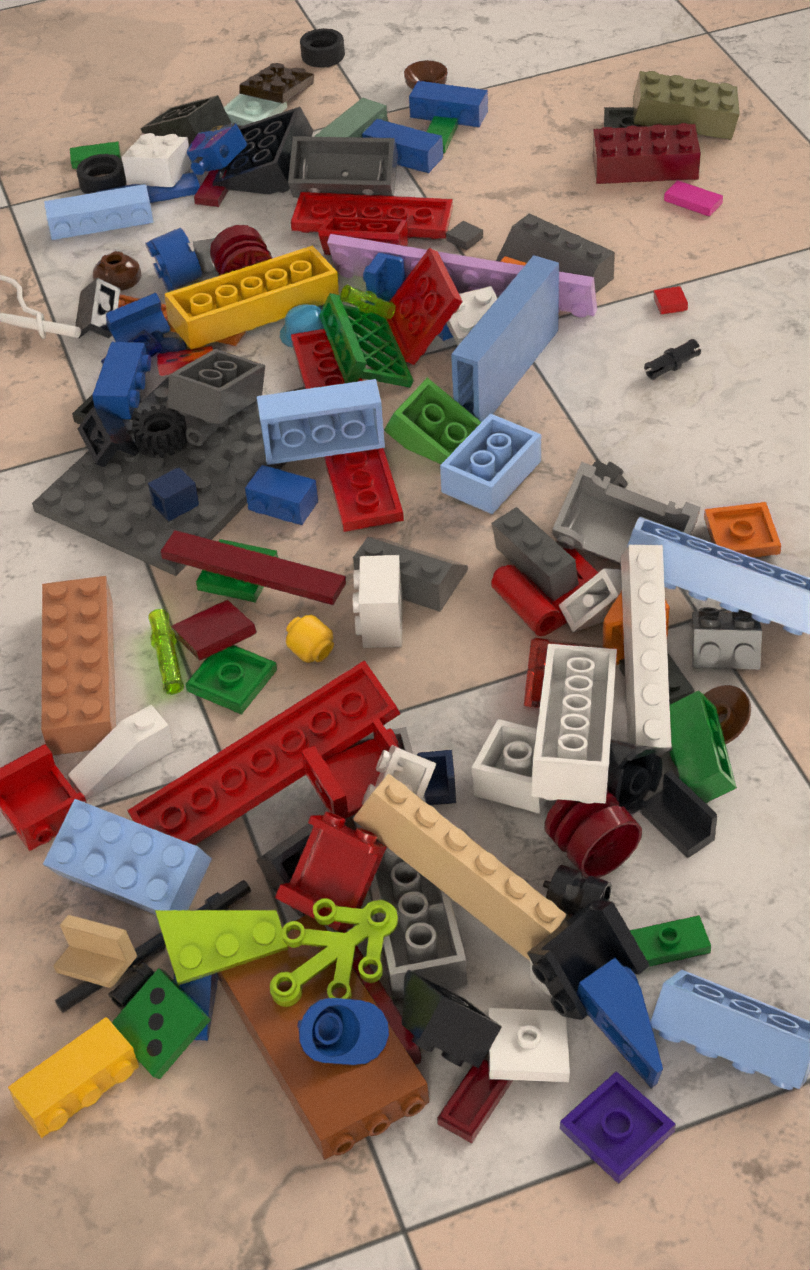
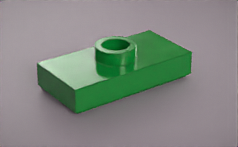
M700 915L630 930L650 966L711 953V943Z

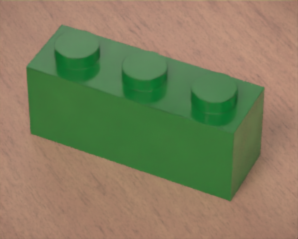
M699 690L671 704L670 728L673 749L670 750V756L678 769V778L705 803L737 789L716 707Z

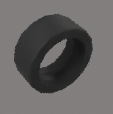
M327 28L314 29L302 35L300 39L302 61L312 67H329L342 61L345 56L344 39L339 31Z
M93 155L82 160L77 166L76 172L79 186L85 194L126 185L123 162L115 155ZM101 174H109L102 177H94Z

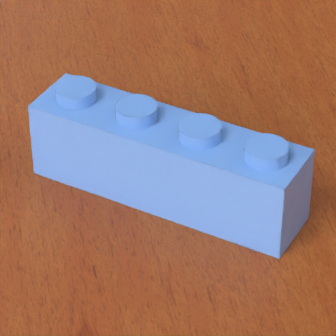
M146 184L44 201L52 240L154 223Z

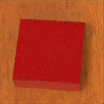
M681 286L654 290L653 298L660 314L688 310V301Z

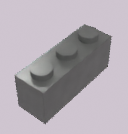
M515 507L491 523L496 548L553 602L579 585L575 559L519 508Z

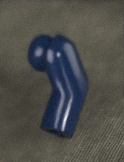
M154 331L150 334L149 339L159 354L186 350L187 348L186 343L178 337L165 338L160 331Z

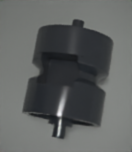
M560 865L554 873L551 882L545 880L543 887L548 889L546 898L566 913L565 917L570 914L574 916L593 900L609 901L612 884L592 875L584 879L581 871Z

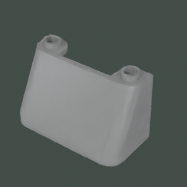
M581 462L552 530L558 545L571 550L576 547L620 565L621 556L627 548L639 517L692 535L701 507L685 502L683 508L676 509L675 502L669 501L668 505L611 484V478L604 476L602 481L600 477L594 474L596 467Z

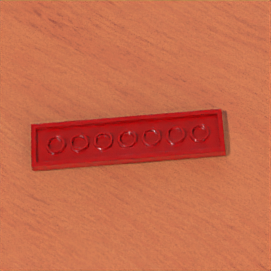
M364 660L127 811L136 823L196 845L305 776L302 750L315 746L323 760L341 753L373 732L372 720L379 718L382 724L385 725L401 713Z

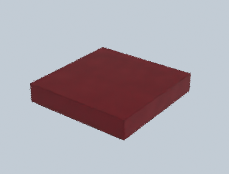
M228 599L171 626L174 636L199 661L257 633L254 623Z

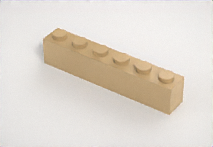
M390 774L378 785L352 819L362 828L378 836L377 839L529 961L530 958L527 952L554 932L567 915L552 901L531 887L522 877L516 875L497 860L493 854L487 852L468 837L463 830L453 825L439 814L434 807L428 805L410 791L405 784Z

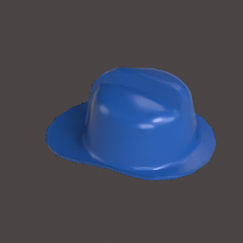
M342 998L321 999L308 1008L302 1020H299L297 1024L299 1028V1042L303 1051L312 1060L322 1063L348 1065L368 1063L377 1058L382 1052L389 1036L388 1022L384 1013L374 1004L362 1000Z

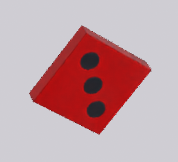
M207 346L192 350L187 349L157 354L159 375H170L212 351L213 347Z

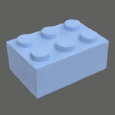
M490 413L440 465L441 492L493 514L541 462V434Z

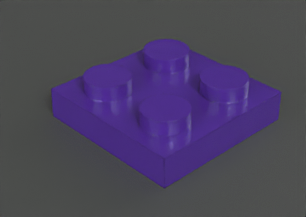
M617 1071L560 1121V1130L618 1184L675 1132L676 1124Z

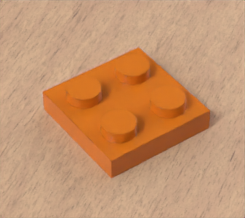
M766 502L705 509L704 520L712 543L753 558L779 555L781 553V543Z

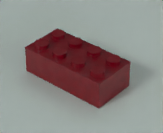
M681 123L666 126L656 124L645 127L628 126L625 128L603 127L601 129H593V162L596 184L699 179L701 152L695 124Z

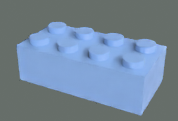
M376 379L257 396L267 465L385 448L382 404Z
M74 799L43 865L61 877L156 915L155 910L189 909L212 858L198 846Z

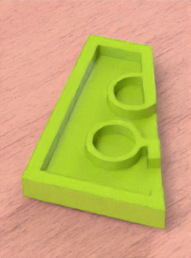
M155 910L178 986L288 949L283 940L282 926L276 910Z

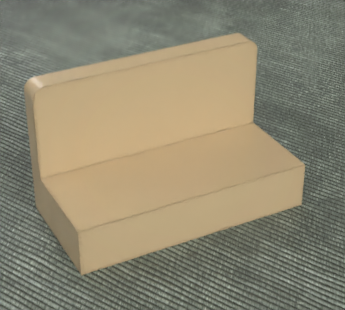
M68 915L60 924V927L69 947L55 962L53 967L56 973L111 988L136 959L137 954L125 929Z

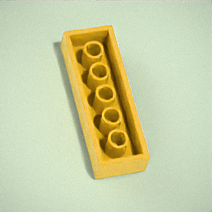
M312 245L165 293L168 322L191 350L200 348L206 344L244 331H250L256 327L277 322L285 318L288 311L298 305L324 306L329 293L339 295L338 272Z

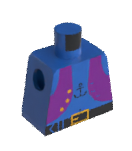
M236 123L201 129L187 149V155L192 162V171L197 175H203L205 171L226 167L247 146V142Z

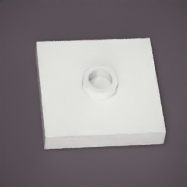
M488 1009V1016L502 1026L488 1051L489 1079L569 1082L570 1067L566 1017L553 1010Z

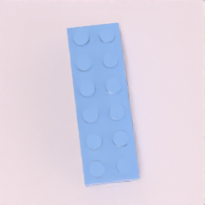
M641 517L638 518L628 545H663L665 588L676 589L677 586L688 590V594L693 598L707 601L708 598L719 601L720 606L726 610L739 612V609L752 613L751 617L759 622L770 624L771 621L782 624L784 625L783 629L792 634L802 635L803 632L810 634L809 577Z

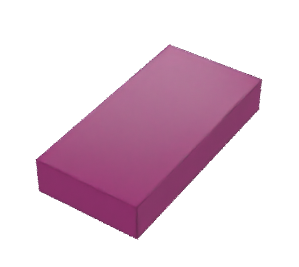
M677 180L665 192L664 201L706 216H711L722 205L723 195Z

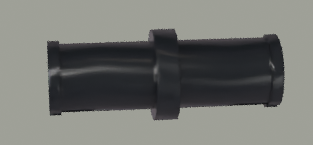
M690 339L675 349L669 348L665 350L662 356L645 363V370L651 368V370L646 371L647 376L651 380H655L670 370L676 371L680 369L683 363L701 354V349L694 350L700 347L695 339Z

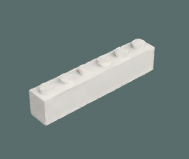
M628 545L621 556L628 743L648 746L657 751L655 752L656 755L662 756L671 748L663 545Z

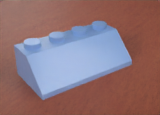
M680 970L663 983L650 1022L652 1028L659 1030V1036L672 1042L679 1043L683 1040L695 1045V1050L710 1058L721 1056L733 1061L732 1066L742 1072L754 1074L757 1071L771 1077L770 1082L783 1089L792 1090L795 1087L800 1090L806 1082L810 1073V1021L684 970Z

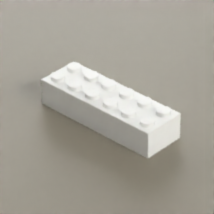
M548 644L533 756L531 797L546 800H572L587 804L594 802L606 803L617 649Z

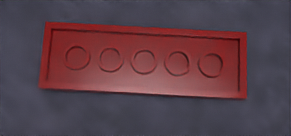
M300 192L291 219V231H301L304 233L318 232L329 216L404 219L408 222V238L446 239L453 210V199Z

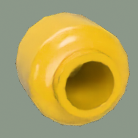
M312 614L305 615L302 618L295 617L286 628L288 632L285 639L286 646L306 663L323 661L334 648V642H332L334 638L333 631Z

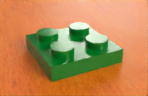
M223 539L218 541L278 558L277 550ZM202 570L196 580L198 591L256 603L264 586Z

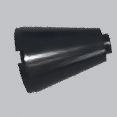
M611 739L607 790L616 798L619 806L624 807L630 814H634L640 810L641 804L645 802L643 799L648 792H656L662 776L663 762L661 757L656 755L655 752L657 751L648 746Z

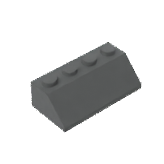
M530 213L512 226L496 261L500 262L506 256L527 263L534 255L558 262L559 272L594 277L595 293L614 279V251Z

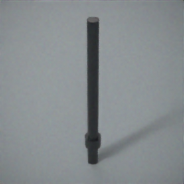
M242 880L222 894L219 892L213 894L205 900V905L197 910H229L230 905L249 894L251 889L248 883ZM162 932L135 949L137 957L124 973L131 970L132 966L140 964L166 947ZM84 981L57 998L55 1003L59 1010L64 1013L104 986Z

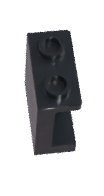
M591 901L527 952L533 963L532 971L541 983L546 985L552 995L551 1003L554 1009L563 1017L583 1020L588 1016L586 1009L576 994L579 983L614 958L623 967L630 968L634 974L638 975L650 966L612 901Z

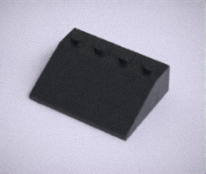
M301 107L239 127L247 142V146L226 167L218 170L212 185L224 186L227 190L269 195L288 191L290 189L288 179L293 136L312 137L314 132Z

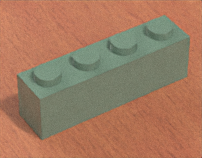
M363 97L314 137L362 138V133L376 119L389 122L387 105Z

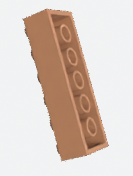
M106 576L42 584L41 731L52 755L91 751L116 727L113 601Z

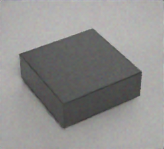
M465 221L460 222L446 233L448 242L465 250H468L483 238V229Z

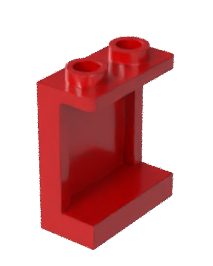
M46 744L0 768V811L29 851L48 843L57 836L74 799L87 803L85 796L73 789L55 765L52 752Z
M325 812L324 815H311L308 823L314 827L290 883L280 884L275 898L314 919L313 906L320 899H330L334 902L335 906L361 909L387 846L377 842L378 836L366 829L357 827L355 831L345 826L346 820L339 815L331 812ZM323 907L319 910L318 914L323 917L328 916L332 909ZM334 921L327 926L336 931L352 929L354 924Z

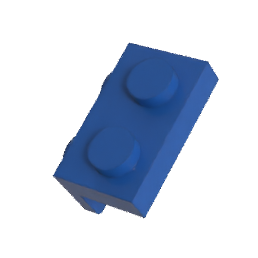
M378 252L370 265L365 267L363 281L366 282L365 303L368 304V310L382 313L383 309L405 281L404 259L402 257Z

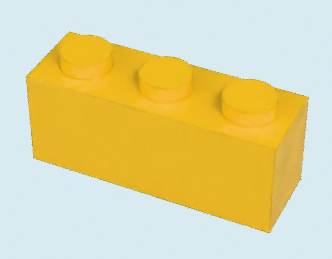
M105 1017L8 1086V1089L18 1110L40 1138H43L48 1133L62 1128L68 1119L82 1108L96 1103L100 1096L115 1084L126 1081L139 1065L133 1047L111 1021Z

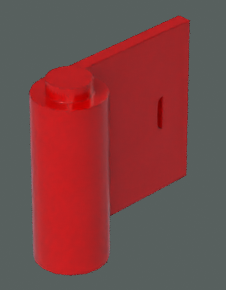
M563 548L575 559L579 585L554 602L514 565L501 566L493 574L491 580L492 588L537 636H546L568 623L559 604L598 574L575 549Z

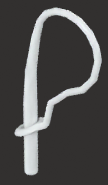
M0 275V280L11 283L17 289V299L23 311L36 316V319L0 313V322L38 330L42 339L46 338V332L75 338L80 336V327L45 321L44 315L41 312L26 306L22 298V287L15 279Z

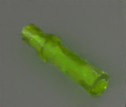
M155 609L148 615L152 630L150 642L156 650L163 691L166 694L173 695L180 693L184 689V682L182 681L175 649L177 638L175 632L171 630L169 613H166L165 609Z

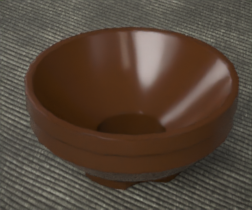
M431 60L412 63L404 71L405 83L412 90L418 81L445 84L448 76L445 65Z
M119 251L104 255L93 269V280L99 278L120 288V291L127 290L136 285L142 276L139 263L134 258Z

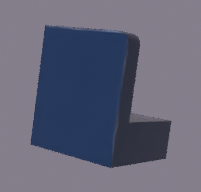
M176 468L148 483L152 506L168 522L199 505L195 482L180 468Z
M452 750L419 752L417 756L436 763L424 793L425 802L428 805L456 803Z

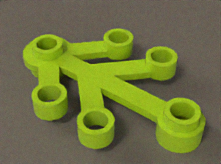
M330 899L318 900L313 906L315 920L322 925H329L334 921L356 925L346 933L304 929V926L297 921L286 923L282 929V936L287 946L296 948L301 945L326 948L292 973L281 972L273 977L270 982V993L274 1002L283 1007L296 1004L302 996L301 986L336 960L334 980L327 988L328 998H336L332 995L333 991L336 988L342 987L346 989V994L341 998L351 999L352 993L349 983L355 946L368 938L366 957L359 963V973L365 982L374 983L378 981L383 974L381 954L384 937L393 933L398 924V915L394 906L384 900H375L369 902L363 909L335 906L334 902ZM323 907L332 909L330 915L325 917L320 916L318 912ZM376 913H382L386 917L382 922H374L372 916ZM291 930H299L301 932L300 936L296 939L287 937ZM369 964L378 967L377 971L371 975L366 974L364 968ZM284 981L292 983L288 991L282 992L278 990L280 983Z

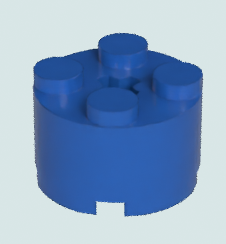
M181 227L145 243L150 256L155 258L156 263H153L154 270L158 278H162L168 292L202 277L198 258L195 251H192L188 245L190 241Z

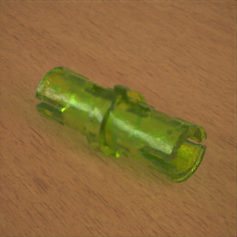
M346 284L340 293V300L342 302L359 307L363 313L368 314L371 312L389 320L395 312L394 303L377 297L374 292H364ZM361 299L366 300V301H368V302H371V303H373L374 305L369 304V303H366V302L362 301Z

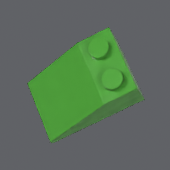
M427 377L393 413L384 431L405 449L442 464L481 424V421Z

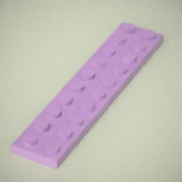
M330 234L327 242L336 271L346 278H352L353 275L363 277L365 267L370 265L379 252L404 259L406 280L427 251L425 249ZM438 252L458 293L491 286L498 298L524 267L523 265ZM559 272V312L560 310L571 312L574 316L580 318L587 315L595 316L597 302L594 277Z

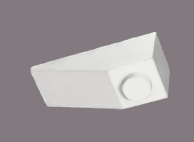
M152 705L127 717L68 774L70 781L87 800L174 752L169 725Z

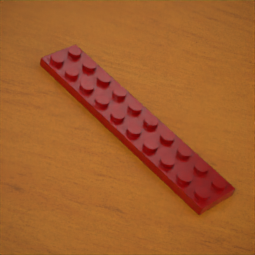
M324 329L291 334L292 346L304 389L345 384ZM384 448L323 457L344 532L404 521L403 509Z

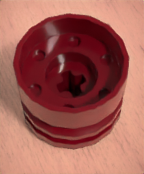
M248 225L228 227L220 232L211 243L210 257L219 276L273 258L259 232Z
M608 790L606 793V803L594 802L587 804L580 801L558 799L549 810L544 821V831L562 852L567 853V858L582 872L585 878L591 875L599 878L616 870L632 855L642 838V827L624 807L619 806V802Z

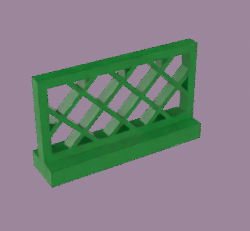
M329 293L319 317L345 383L358 382L359 378L367 380L376 379L378 382L411 388L414 380L384 313L343 305L340 295ZM366 365H368L369 367H371V368L374 369V370L367 369V368H366Z

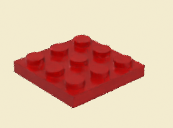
M431 248L426 251L383 309L385 318L405 362L413 365L425 354L428 346L441 333L445 324L457 312L463 302L438 251Z

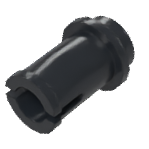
M142 962L139 966H132V973L113 991L108 993L113 1003L121 1010L124 1009L155 973L147 964Z

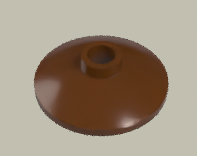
M722 685L707 691L703 695L716 707L725 744H728L737 738L747 726L751 716V702L747 694L740 688L732 685Z

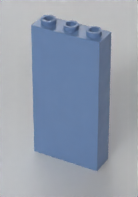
M533 255L451 354L453 399L481 422L490 413L493 414L558 332V262Z

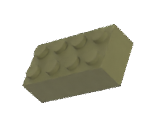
M655 71L639 72L633 95V122L635 125L653 126L660 124L666 126L681 123L695 124L697 135L732 140L740 115L737 86L729 83H712L704 79H687L680 75H663Z

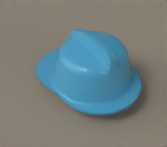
M303 304L289 310L285 316V325L280 330L282 343L288 347H293L291 334L324 329L319 317L321 309L316 305Z

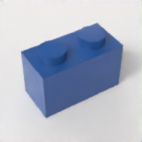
M261 465L245 487L248 510L299 525L304 524L318 503L315 479Z

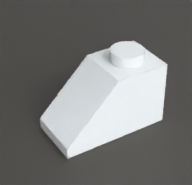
M604 568L559 604L572 632H579L604 621L605 616L622 591L621 570Z

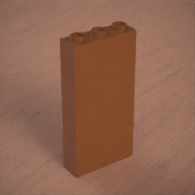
M308 915L295 920L300 922L304 929L328 931L325 925L319 924ZM291 930L287 937L296 939L300 936L301 932L299 930ZM301 945L296 948L288 946L287 950L218 972L217 975L221 986L323 1159L326 1160L333 1155L345 1154L352 1149L355 1143L368 1136H377L383 1133L395 1121L405 1116L412 1117L418 1114L429 1103L428 1084L389 1024V1036L385 1048L377 1058L368 1063L348 1065L322 1063L312 1060L303 1051L299 1042V1028L297 1024L299 1020H302L303 1015L311 1005L321 999L328 998L327 988L334 980L337 960L301 986L302 996L296 1004L283 1007L276 1004L271 996L270 982L273 977L281 972L292 973L326 948ZM352 968L349 983L352 993L351 999L366 1001L377 1006ZM284 981L279 984L278 990L282 992L288 991L292 983ZM342 987L336 988L332 995L336 998H341L346 994V989Z

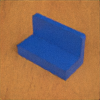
M157 293L106 313V324L115 342L144 343L150 340V334L154 331H160L162 334L170 331V327L161 311V301Z

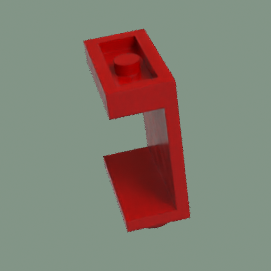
M379 718L372 720L373 739L323 760L315 746L301 751L304 773L327 810L344 819L358 813L363 806L362 801L370 784L375 786L380 774L379 771H376V766L383 750L389 752L391 745L399 748L398 740L391 728L386 730Z

